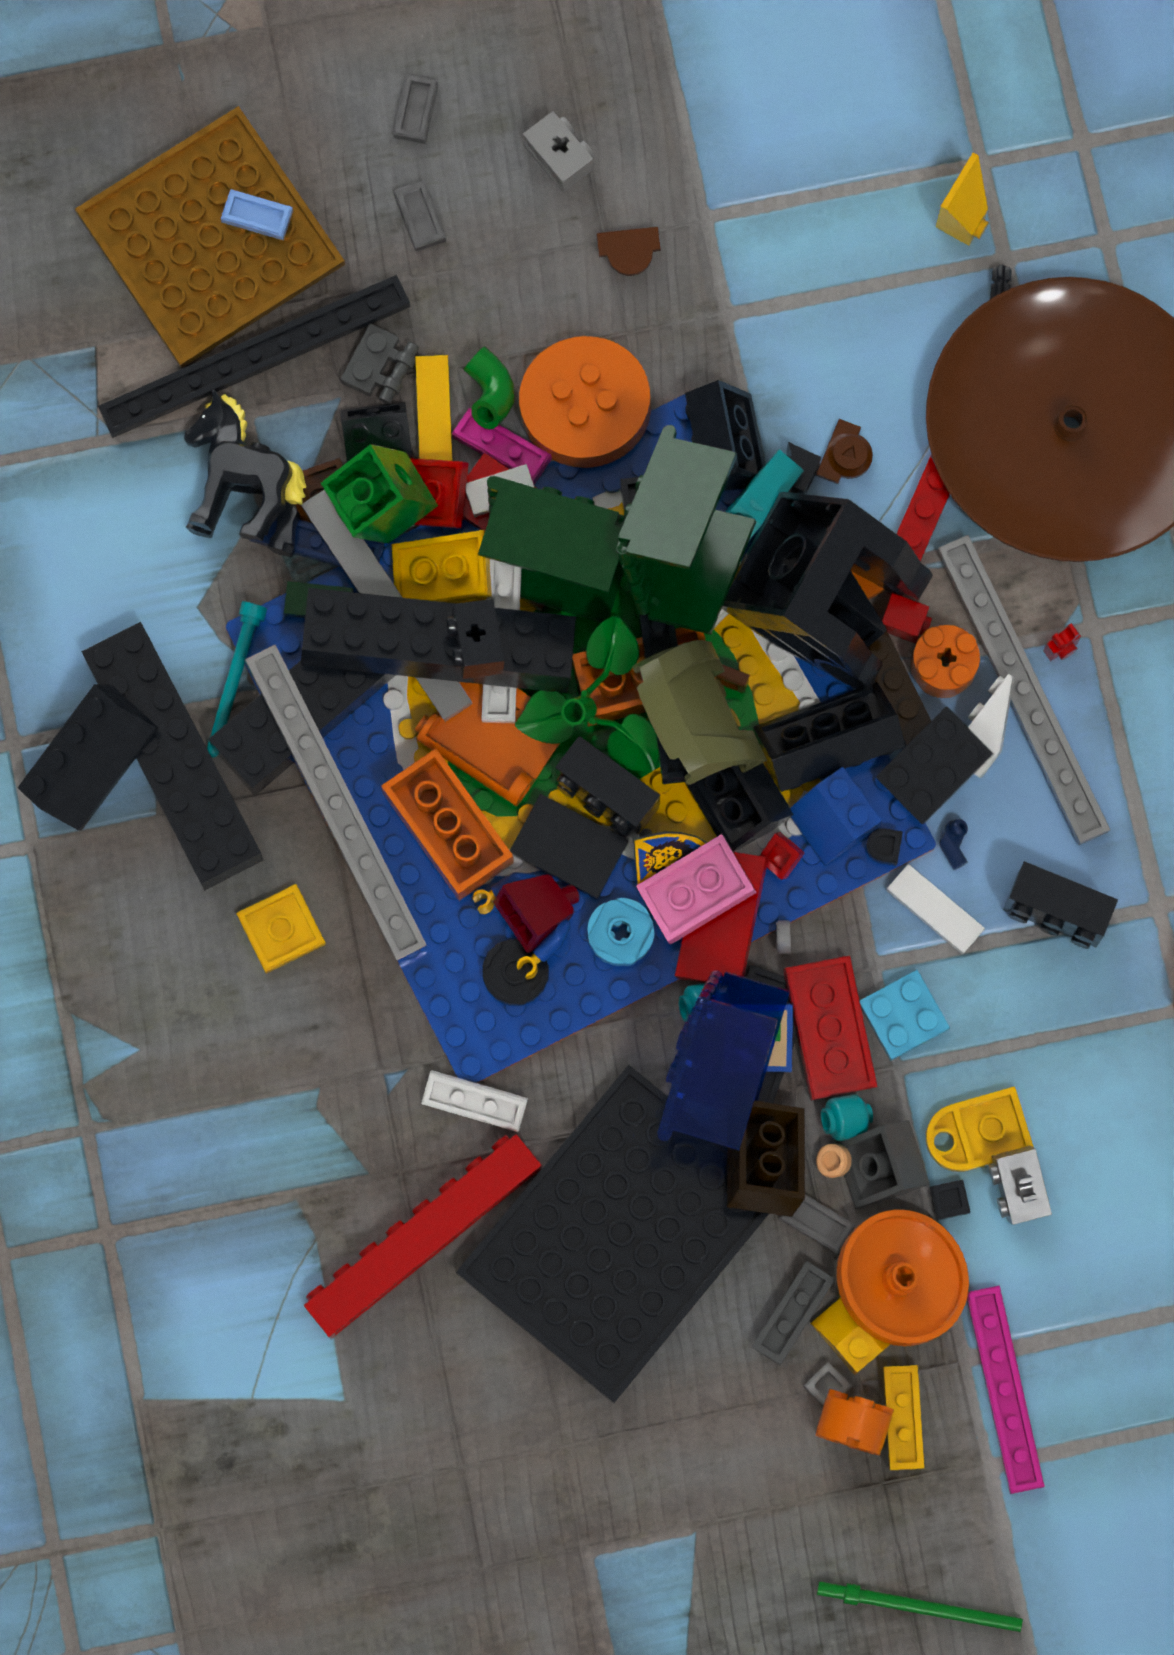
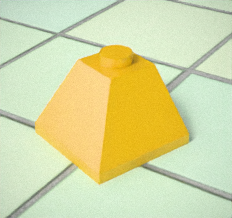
M972 152L941 204L936 228L970 246L974 237L978 239L982 237L989 224L985 220L988 206L979 156Z
M841 1297L810 1323L854 1376L891 1345L872 1337L859 1327L847 1312Z

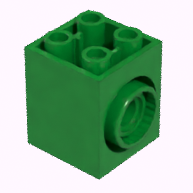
M370 444L321 482L338 516L347 526L353 538L389 544L438 506L407 453Z

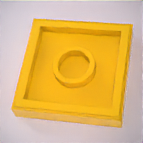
M297 884L236 913L266 974L326 945Z

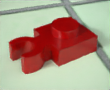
M1071 623L1065 630L1051 637L1052 640L1046 643L1043 652L1050 662L1058 656L1061 660H1064L1078 649L1076 645L1081 635Z

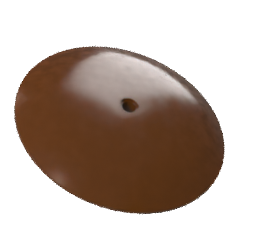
M1082 277L1047 278L1013 287L993 297L969 315L944 346L929 383L926 401V429L932 459L947 491L964 513L985 532L1002 543L1024 553L1057 561L1087 562L1118 557L1135 551L1168 532L1174 526V317L1153 301L1126 287L1107 281ZM1072 417L1078 421L1079 427H1067L1063 419Z

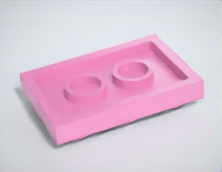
M722 834L636 886L670 945L757 893Z

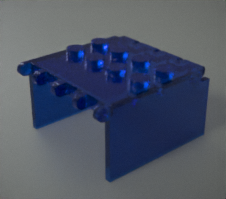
M718 970L710 973L696 1001L695 1007L692 1008L691 1014H689L687 1022H685L683 1030L681 1029L675 1048L678 1050V1053L670 1065L666 1082L672 1083L657 1133L660 1140H669L672 1132L675 1130L736 1150L740 1149L754 1100L758 1101L790 994L789 990L725 971L724 977Z

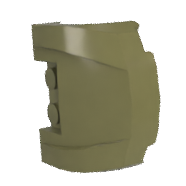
M703 640L690 641L663 650L633 665L634 672H641L643 682L638 685L637 690L648 718L668 757L673 760L679 758L687 770L688 774L684 777L686 784L691 785L711 774L739 765L744 773L767 761L754 732L738 729L741 726L740 721L734 710L730 709L725 699L727 695L722 683L715 679V676L725 672L712 642Z

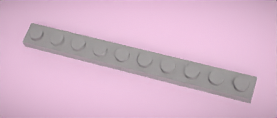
M969 535L939 547L938 554L997 676H1002L1005 679L1010 674L1014 677L1010 703L1078 845L1108 833L1110 828Z
M273 645L245 659L395 960L397 961L425 947L426 943L277 646Z

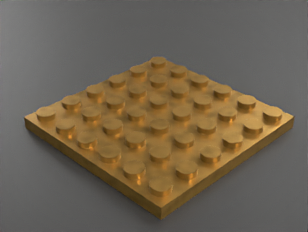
M239 106L75 208L77 215L181 369L345 265V260ZM230 189L293 207V213L284 240L221 223V216Z

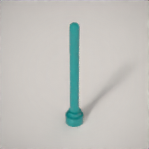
M245 601L241 603L239 615H241L240 622L243 624L210 737L228 723L255 627H259L260 621L264 622L267 608ZM208 742L207 750L212 758L217 757L218 754L211 748L210 742Z

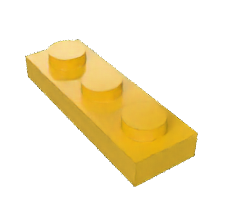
M918 1365L883 1367L885 1406L894 1409L887 1433L889 1471L924 1469Z

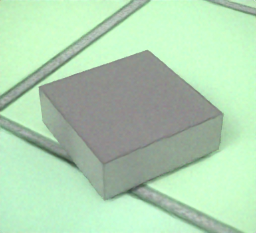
M829 1362L804 1385V1388L822 1406H824L829 1389L846 1393L852 1387Z

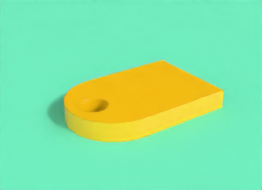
M1015 1086L945 1106L932 1117L926 1130V1146L930 1156L938 1165L954 1172H965L993 1164L992 1155L1027 1146L1034 1147ZM940 1133L950 1135L953 1140V1147L945 1152L938 1150L934 1144L936 1135Z

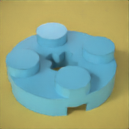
M617 898L616 900H610L599 905L592 913L587 928L589 945L595 955L602 961L614 966H631L646 956L651 949L655 934L653 921L647 909L637 901L628 898ZM623 923L627 925V932L630 936L619 941L615 939V933L611 930L614 926L620 927Z

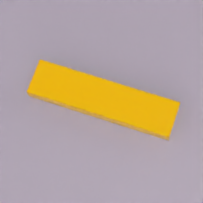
M448 355L415 356L419 459L453 461Z

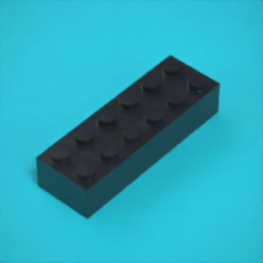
M301 661L289 670L322 738L396 676L301 665ZM262 694L208 739L211 748L254 796L295 762Z

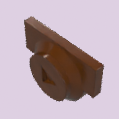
M658 227L597 233L599 257H607L610 266L616 272L625 276H635L644 272L652 261L653 252L661 251Z
M842 419L838 420L816 476L838 484L841 477L854 479L868 471L872 463L873 452L869 442L859 435L860 426Z

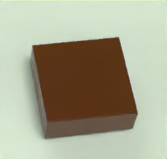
M722 664L725 672L715 676L716 679L724 687L745 693L750 675Z

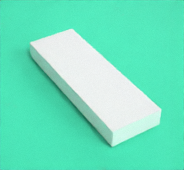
M909 864L886 889L888 893L962 955L985 930L981 924Z
M431 1070L421 1104L519 1132L528 1098Z

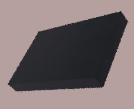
M540 794L514 841L510 852L514 857L568 885L572 884L577 890L598 900L629 840Z

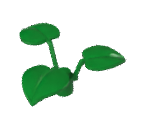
M610 617L594 630L586 648L588 663L594 668L604 669L602 674L586 690L581 692V696L567 699L563 693L557 691H538L528 701L523 713L516 721L515 727L537 741L558 744L565 742L574 734L575 725L589 722L592 725L611 726L617 729L610 734L607 742L608 753L611 759L627 770L653 772L659 763L655 730L647 718L638 714H630L625 717L621 725L617 721L597 718L595 716L597 707L590 694L608 677L610 671L616 675L626 674L633 669V665L638 662L639 645L634 634L621 617Z

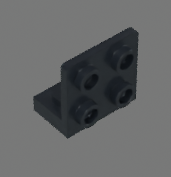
M405 402L341 410L347 462L370 444L404 451L409 458H413Z

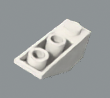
M1010 674L1005 679L999 676L988 690L992 696L987 703L983 705L979 702L968 716L972 721L968 727L994 753L975 773L979 778L984 776L1002 752L1014 677Z

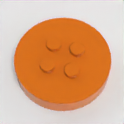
M580 336L568 338L549 346L532 361L521 382L519 406L523 426L529 439L535 446L551 454L552 460L572 467L588 468L611 463L634 448L645 433L650 420L651 396L646 373L632 353L621 345L604 338Z

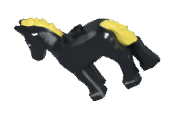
M213 389L211 403L205 405L206 409L202 412L199 419L184 434V440L188 446L197 448L211 443L208 453V478L204 487L203 501L201 506L191 513L186 528L194 535L212 538L231 491L263 495V501L258 512L250 521L242 525L239 535L244 539L263 541L265 535H268L272 523L277 518L276 532L270 538L268 548L275 554L293 557L295 553L296 527L300 520V513L296 504H303L302 498L305 497L303 488L307 487L303 471L298 464L287 461L279 453L270 451V448L257 442H252L250 446L244 445L246 438L245 430L247 428V421L244 420L245 411L241 408L240 404L237 405L236 399L228 397L226 394L220 396Z

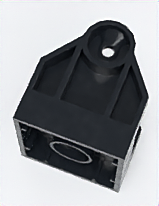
M780 492L737 569L722 609L774 646L826 672L846 685L858 690L869 691L883 663L872 654L857 632L827 612L850 570L891 594L903 596L906 593L917 600L921 598L933 574L921 563L907 541L851 500Z

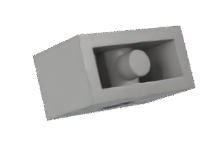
M552 111L523 133V145L564 193L593 171L594 153L585 141L579 142L572 134L574 129L565 117L559 118Z

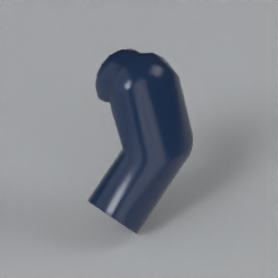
M962 819L948 822L939 841L940 848L953 870L968 863L960 849L964 835L968 831L967 823Z

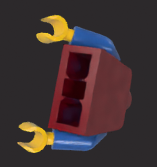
M514 872L492 885V890L489 892L483 889L475 891L472 899L474 903L479 902L481 899H487L485 904L477 908L480 914L491 912L495 905L526 952L529 953L533 950L534 954L531 957L524 956L517 962L518 970L525 963L533 965V969L525 976L526 979H532L538 972L537 964L540 961L545 962L562 946L571 928L569 920L574 914L572 905L579 902V893L572 884L560 888L553 877L548 874L536 876L534 874Z

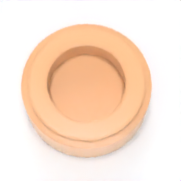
M827 1144L818 1151L816 1156L818 1170L822 1175L829 1178L844 1176L852 1164L849 1150L841 1144Z

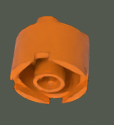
M939 625L925 631L917 641L911 658V673L925 693L937 698H951L963 692L972 684L980 663V652L975 637L964 629L953 625ZM942 657L949 658L950 663L948 667L942 666Z
M829 1389L818 1422L816 1436L866 1453L880 1455L894 1409L874 1404V1401L862 1397H848V1394Z

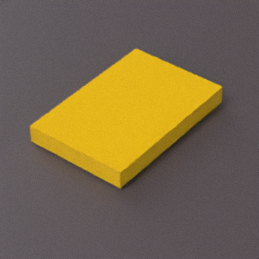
M485 530L392 544L394 586L403 598L453 603L492 597L490 559L478 555Z

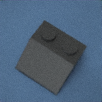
M909 1120L884 1124L838 1143L845 1146L851 1154L852 1164L845 1177L856 1209L898 1197L930 1185Z

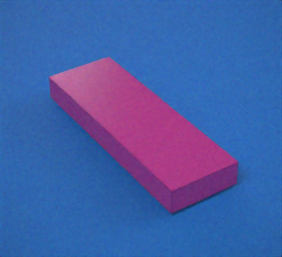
M471 408L467 410L451 433L455 440L481 455L486 453L508 469L527 464L533 485H535L552 460L551 454L501 425L494 429L481 427L474 420Z

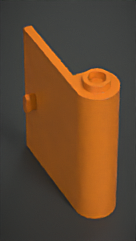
M459 682L473 704L446 722L439 712L433 713L430 717L424 715L415 729L419 733L417 741L431 750L437 748L444 759L517 806L528 793L560 743L549 744L537 741L522 733L513 723H483V684ZM518 688L516 693L515 723L531 699L529 695Z

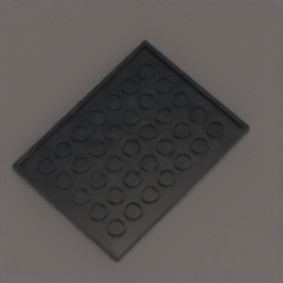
M628 1065L457 1270L456 1274L614 1404L769 1213L727 1207V1144Z

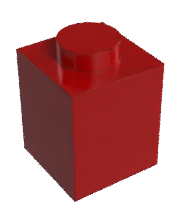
M892 593L882 622L888 634L916 644L919 635H923L929 629L933 618L927 616L930 606Z

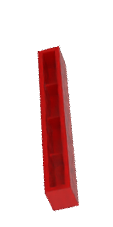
M517 1134L511 1138L505 1135L491 1147L494 1151L484 1160L481 1156L473 1160L465 1168L468 1172L458 1181L454 1177L439 1188L440 1196L432 1202L428 1199L421 1202L412 1210L415 1215L405 1224L402 1220L395 1223L385 1232L388 1238L379 1245L375 1241L369 1244L359 1253L362 1259L352 1267L349 1263H346L332 1275L335 1280L326 1288L321 1284L306 1296L308 1302L304 1304V1307L330 1340L542 1169L540 1162Z

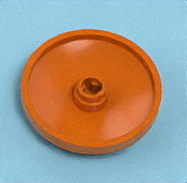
M889 1210L868 1218L849 1234L840 1250L837 1262V1285L847 1312L866 1333L888 1344L915 1346L939 1337L954 1325L966 1304L969 1276L966 1261L959 1245L941 1224L918 1212Z

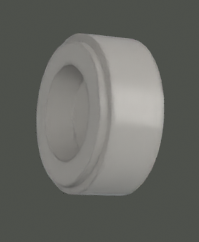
M790 920L776 922V945L779 954H791Z

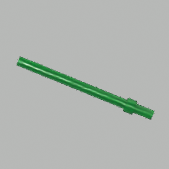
M819 1581L817 1595L842 1599L844 1604L857 1606L858 1603H864L1021 1632L1022 1618L860 1589V1585L846 1583V1586Z

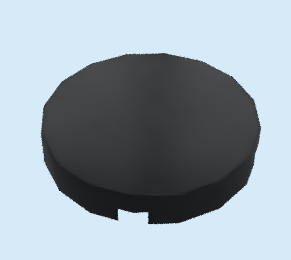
M509 939L497 943L487 953L483 962V981L487 991L497 1001L509 1006H522L534 1001L544 992L549 980L547 960L545 962L540 961L537 964L538 972L532 979L525 978L526 974L533 969L531 963H525L522 968L517 969V962L520 958L524 956L531 957L534 954L533 950L527 953L518 939Z

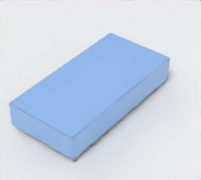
M230 189L221 216V223L284 240L293 213V207Z

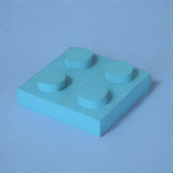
M918 970L860 1000L861 1010L890 1061L950 1029Z

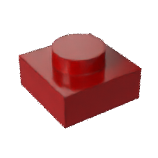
M777 832L759 856L767 857V868L783 880L787 879L805 852L783 833Z

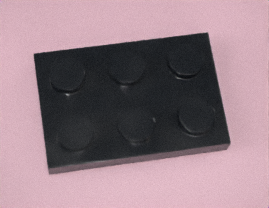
M946 706L876 778L921 824H925L994 753Z

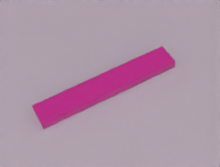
M1000 1285L968 1292L967 1303L1010 1494L1043 1488L1045 1486Z

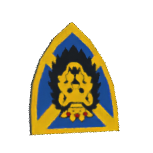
M643 829L639 833V837L633 838L637 885L708 842L695 835L683 832L665 831L652 833L650 829Z

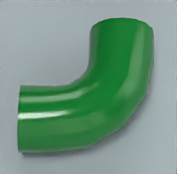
M484 346L468 362L463 371L475 380L482 390V396L471 408L474 420L485 429H494L507 417L512 409L515 399V387L508 369L495 354Z

